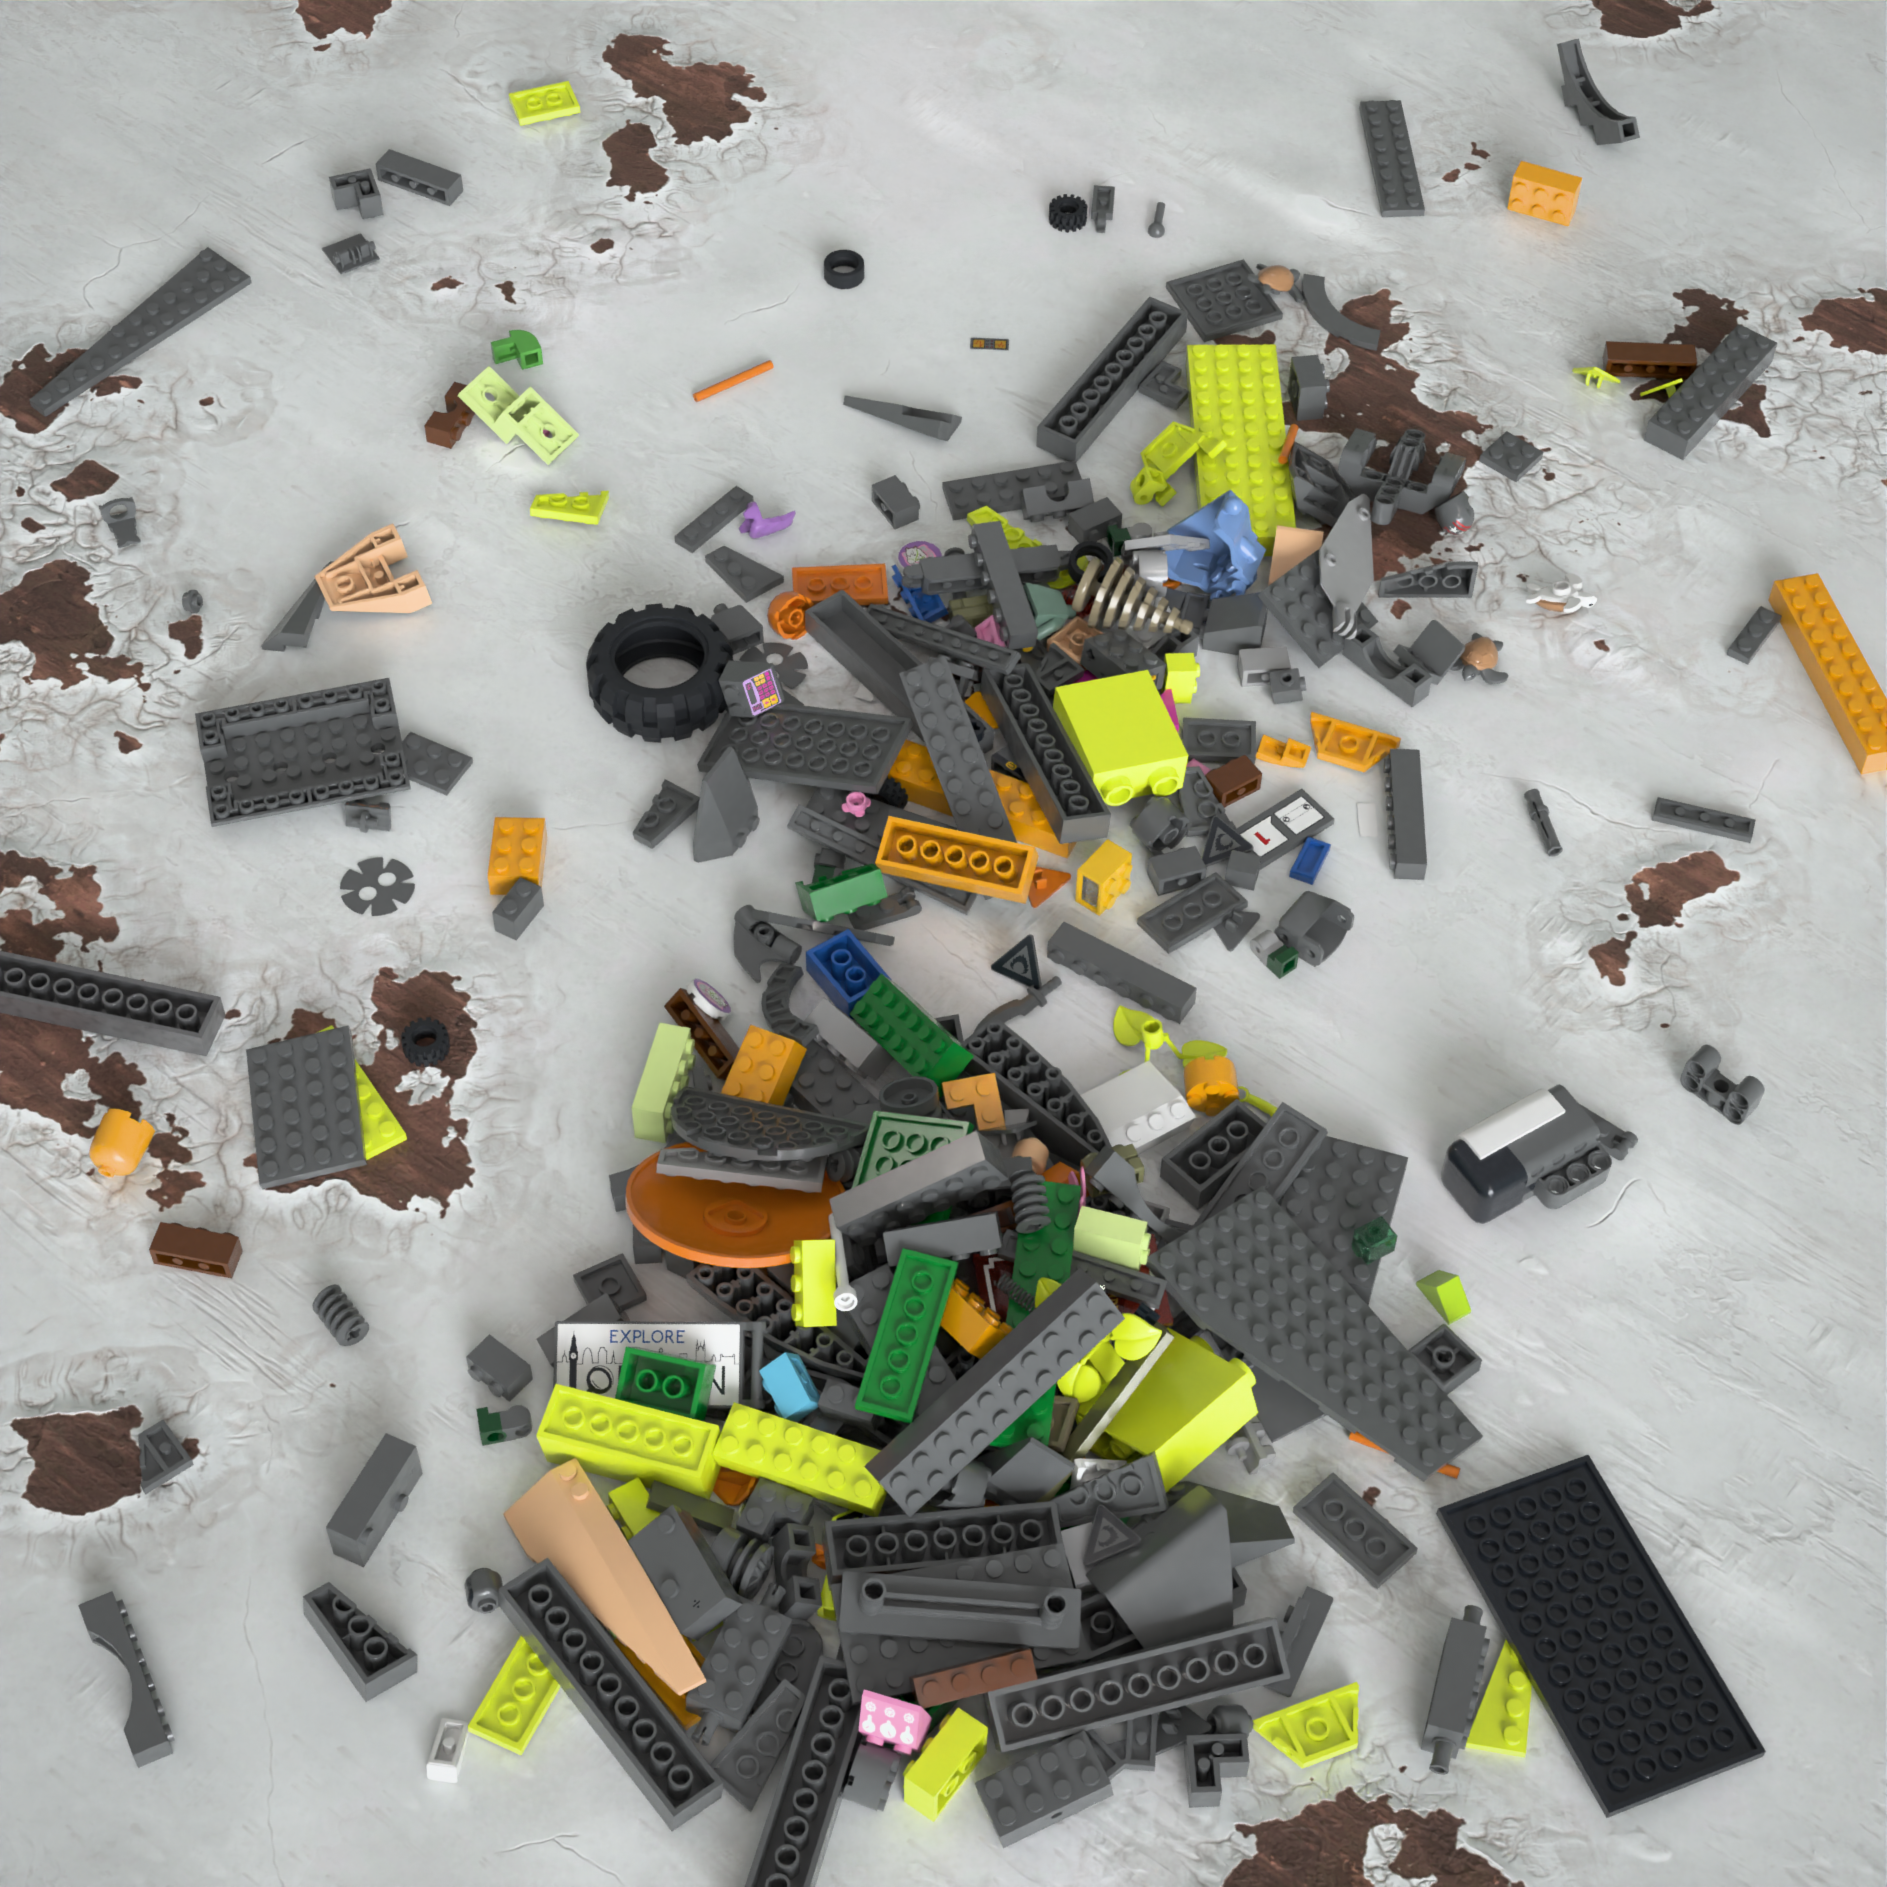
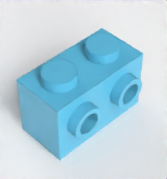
M785 1352L759 1370L763 1378V1387L771 1394L776 1403L774 1405L775 1410L781 1418L798 1422L818 1408L817 1404L820 1395L798 1354Z

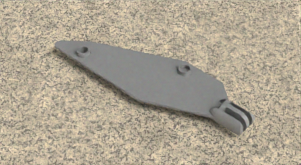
M1361 494L1346 504L1319 549L1320 585L1333 605V632L1344 636L1345 639H1353L1356 636V611L1374 581L1370 500L1365 494Z

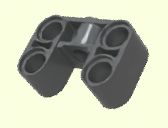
M1703 1045L1686 1062L1680 1077L1681 1084L1687 1091L1695 1094L1710 1107L1725 1116L1730 1122L1740 1125L1758 1107L1765 1091L1764 1086L1754 1076H1746L1737 1085L1730 1081L1718 1070L1721 1062L1719 1052L1710 1045Z

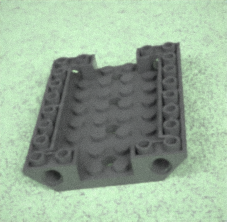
M389 678L195 713L200 751L205 767L206 793L212 827L411 789ZM378 749L384 750V752L381 754L373 753L375 750ZM327 759H336L332 763H325ZM279 768H287L284 772H275ZM230 777H237L233 782L226 781Z

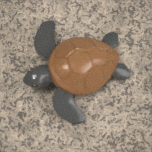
M1257 264L1256 268L1260 270L1257 275L1248 274L1247 279L1251 282L1261 283L1263 285L1261 290L1265 294L1279 295L1280 292L1288 291L1296 302L1301 303L1304 299L1302 292L1294 285V282L1298 281L1300 273L1296 269L1289 270L1281 265L1266 266Z
M1474 633L1471 641L1465 644V651L1450 670L1458 671L1463 668L1462 677L1464 681L1473 680L1477 675L1481 674L1486 683H1504L1509 675L1505 672H1497L1491 669L1497 665L1498 651L1502 649L1503 642L1492 641L1489 637H1482L1480 634Z

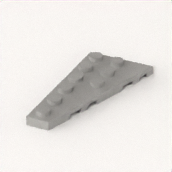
M695 1148L661 1149L656 1173L667 1176L692 1177L697 1180H719L723 1183L737 1182L750 1186L762 1185L777 1189H796L812 1193L822 1191L828 1155L814 1157L812 1161L808 1162L799 1160H750L741 1162L737 1161L734 1157L714 1156L712 1152H699Z

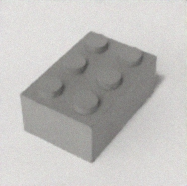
M823 998L804 1020L805 1022L817 1025L819 1034L815 1038L821 1041L829 1051L842 1059L850 1069L864 1079L869 1076L876 1081L894 1060L870 1034L826 998Z

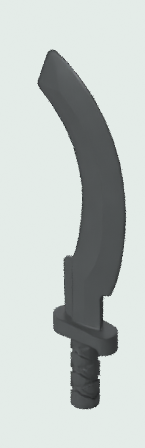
M1055 976L1037 990L1034 988V985H1031L1027 988L1028 995L1022 1000L1010 1001L993 1010L977 1025L974 1032L993 1016L1005 1023L1018 1015H1027L1038 1005L1040 1007L1047 1004L1045 996L1062 984L1061 979Z

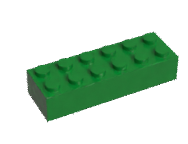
M882 973L871 984L868 991L850 1012V1015L912 1076L926 1077L933 1080L938 1086L940 1098L943 1096L941 1083L956 1080L974 1057L969 1050L902 987Z

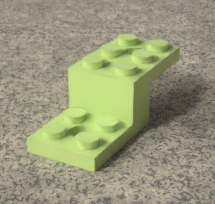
M490 366L458 394V397L506 444L518 435L548 465L579 436L531 387L519 396ZM485 393H491L495 401H489L485 397ZM543 430L550 431L553 438L545 437Z

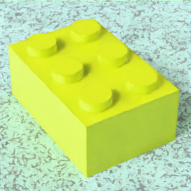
M959 1707L952 1715L947 1714L939 1726L940 1731L935 1738H928L921 1749V1756L917 1761L912 1760L903 1772L904 1802L933 1822L987 1753L988 1727Z

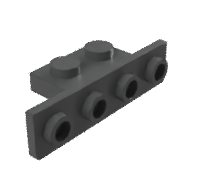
M1307 1586L1302 1598H1298L1295 1607L1291 1605L1288 1607L1283 1620L1287 1625L1284 1631L1279 1630L1291 1678L1266 1684L1263 1687L1286 1697L1292 1696L1333 1603L1332 1596Z

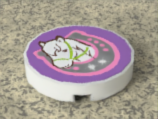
M917 540L908 542L898 551L897 566L900 572L903 573L904 567L919 564V559L942 557L943 553L938 546L928 541Z
M694 978L687 985V993L695 995L694 1003L710 1017L717 1019L720 1016V1021H724L732 1013L731 1007L725 998L707 982Z

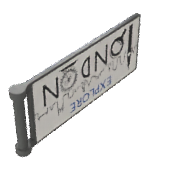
M556 1321L554 1332L553 1389L555 1384L615 1399L625 1348L640 1347L716 1364L707 1408H731L734 1402L750 1408H765V1400H762L763 1378L759 1370L763 1368V1331H766V1322ZM745 1331H752L751 1400H744Z

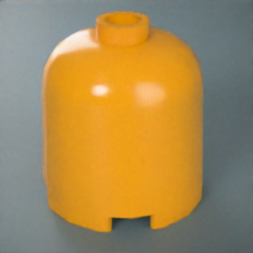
M109 1109L102 1117L89 1150V1157L93 1164L99 1168L98 1172L107 1177H113L114 1175L126 1176L134 1172L155 1133L151 1124L144 1119L140 1123L131 1119V1113L128 1111Z

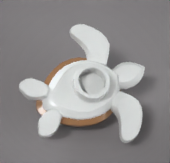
M1572 573L1565 574L1566 581H1556L1551 586L1542 589L1539 585L1527 584V591L1532 594L1526 597V603H1535L1549 611L1573 612L1581 606H1593L1597 598L1590 593L1579 592L1582 588V579Z

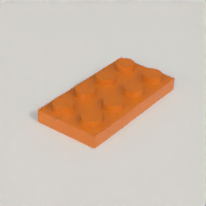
M885 563L792 568L793 591L810 598L814 606L842 589L859 605L888 604Z

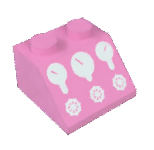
M864 1690L861 1702L859 1732L866 1737L865 1741L883 1747L884 1743L894 1745V1751L911 1756L912 1751L921 1754L932 1717L921 1706Z

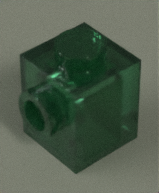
M1380 1216L1354 1230L1352 1249L1368 1265L1393 1252L1398 1236L1386 1220Z

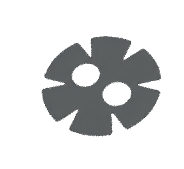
M763 643L764 653L754 646L748 649L739 659L745 662L768 663L766 660L768 655L780 654L783 657V662L779 665H774L779 674L778 680L782 692L781 682L790 689H793L805 679L806 674L794 670L808 669L805 656L801 652L788 656L793 647L782 643Z
M383 857L370 858L357 863L363 874L349 869L340 883V889L354 890L341 896L345 905L356 913L364 914L371 904L372 916L386 915L398 910L392 899L406 904L415 889L414 883H400L414 877L411 870L405 864L395 859H391L383 869ZM388 872L395 875L396 881L390 886H382L378 882L379 876L383 873ZM364 887H373L376 889L377 894L372 900H362L359 897V892Z

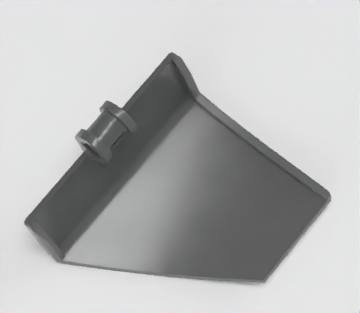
M1201 1485L1196 1486L1155 1520L1148 1514H1143L1141 1520L1130 1528L1142 1538V1543L1101 1561L1086 1573L1088 1580L1109 1601L1143 1649L1233 1626V1583L1227 1510Z

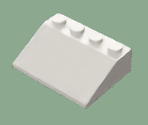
M1150 1061L1080 1095L1099 1119L1111 1146L1133 1144L1138 1155L1188 1129L1196 1118L1181 1093Z

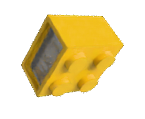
M1107 839L1077 870L1075 901L1098 916L1106 909L1109 910L1114 905L1116 898L1121 893L1125 894L1130 888L1132 853Z

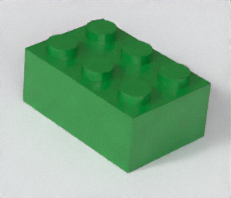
M626 1347L615 1399L705 1421L716 1364L640 1347Z

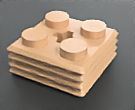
M1076 616L1047 639L1046 650L1049 652L1050 645L1055 643L1086 671L1087 669L1080 664L1084 640L1104 633L1097 628L1088 627L1087 621Z

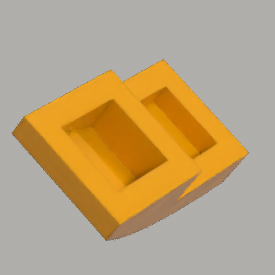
M1263 734L1256 751V758L1281 766L1304 768L1311 747L1291 738L1286 743H1283Z

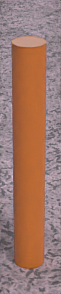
M1292 424L1289 427L1278 459L1281 464H1286L1299 429L1296 424Z

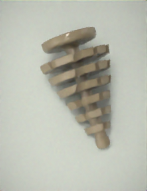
M1094 557L1090 561L1072 603V610L1081 612L1085 609L1091 596H1096L1089 616L1088 627L1097 628L1104 618L1103 629H1112L1121 614L1118 629L1127 630L1137 613L1133 631H1142L1149 618L1151 623L1148 632H1157L1161 624L1165 625L1163 633H1172L1174 628L1186 635L1191 632L1193 622L1179 618L1180 611L1176 607H1173L1170 613L1167 612L1169 601L1164 596L1159 601L1158 606H1154L1158 591L1153 587L1148 590L1144 602L1141 601L1145 592L1146 581L1139 577L1132 588L1135 571L1129 566L1125 570L1124 575H1122L1124 561L1119 557L1114 559L1102 583L1098 582L1102 570L1101 560Z

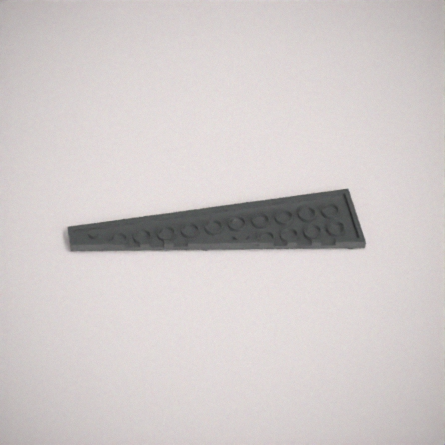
M207 247L30 399L31 407L43 416H48L252 283L251 277Z

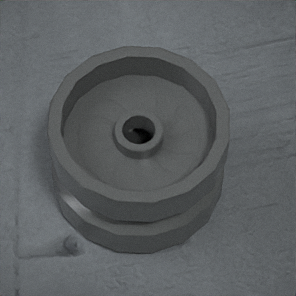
M918 1076L904 1077L890 1082L879 1092V1103L883 1112L943 1119L942 1109L939 1105L938 1086L931 1079Z

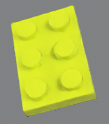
M569 81L509 93V101L520 126L580 113L579 103Z

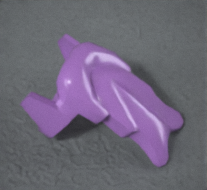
M753 501L748 503L746 511L743 512L745 521L739 527L741 533L750 532L749 536L751 538L767 536L791 526L796 512L792 511L782 516L763 519L757 503Z

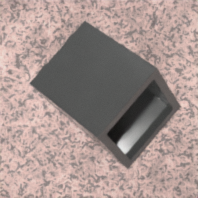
M1259 593L1212 599L1210 608H1205L1203 622H1206V625H1201L1199 639H1203L1202 649L1239 655V650L1261 648L1268 608L1257 596Z

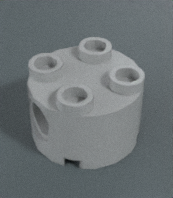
M1136 550L1132 552V559L1129 561V566L1135 571L1132 588L1135 586L1137 579L1142 577L1146 581L1143 597H1146L1151 587L1158 591L1157 597L1166 596L1167 587H1163V583L1168 581L1166 550Z

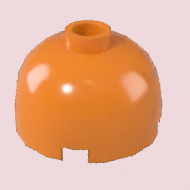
M794 591L780 593L771 601L768 607L767 618L770 627L776 634L785 639L797 640L807 633L805 629V611L813 607L814 603L810 598Z

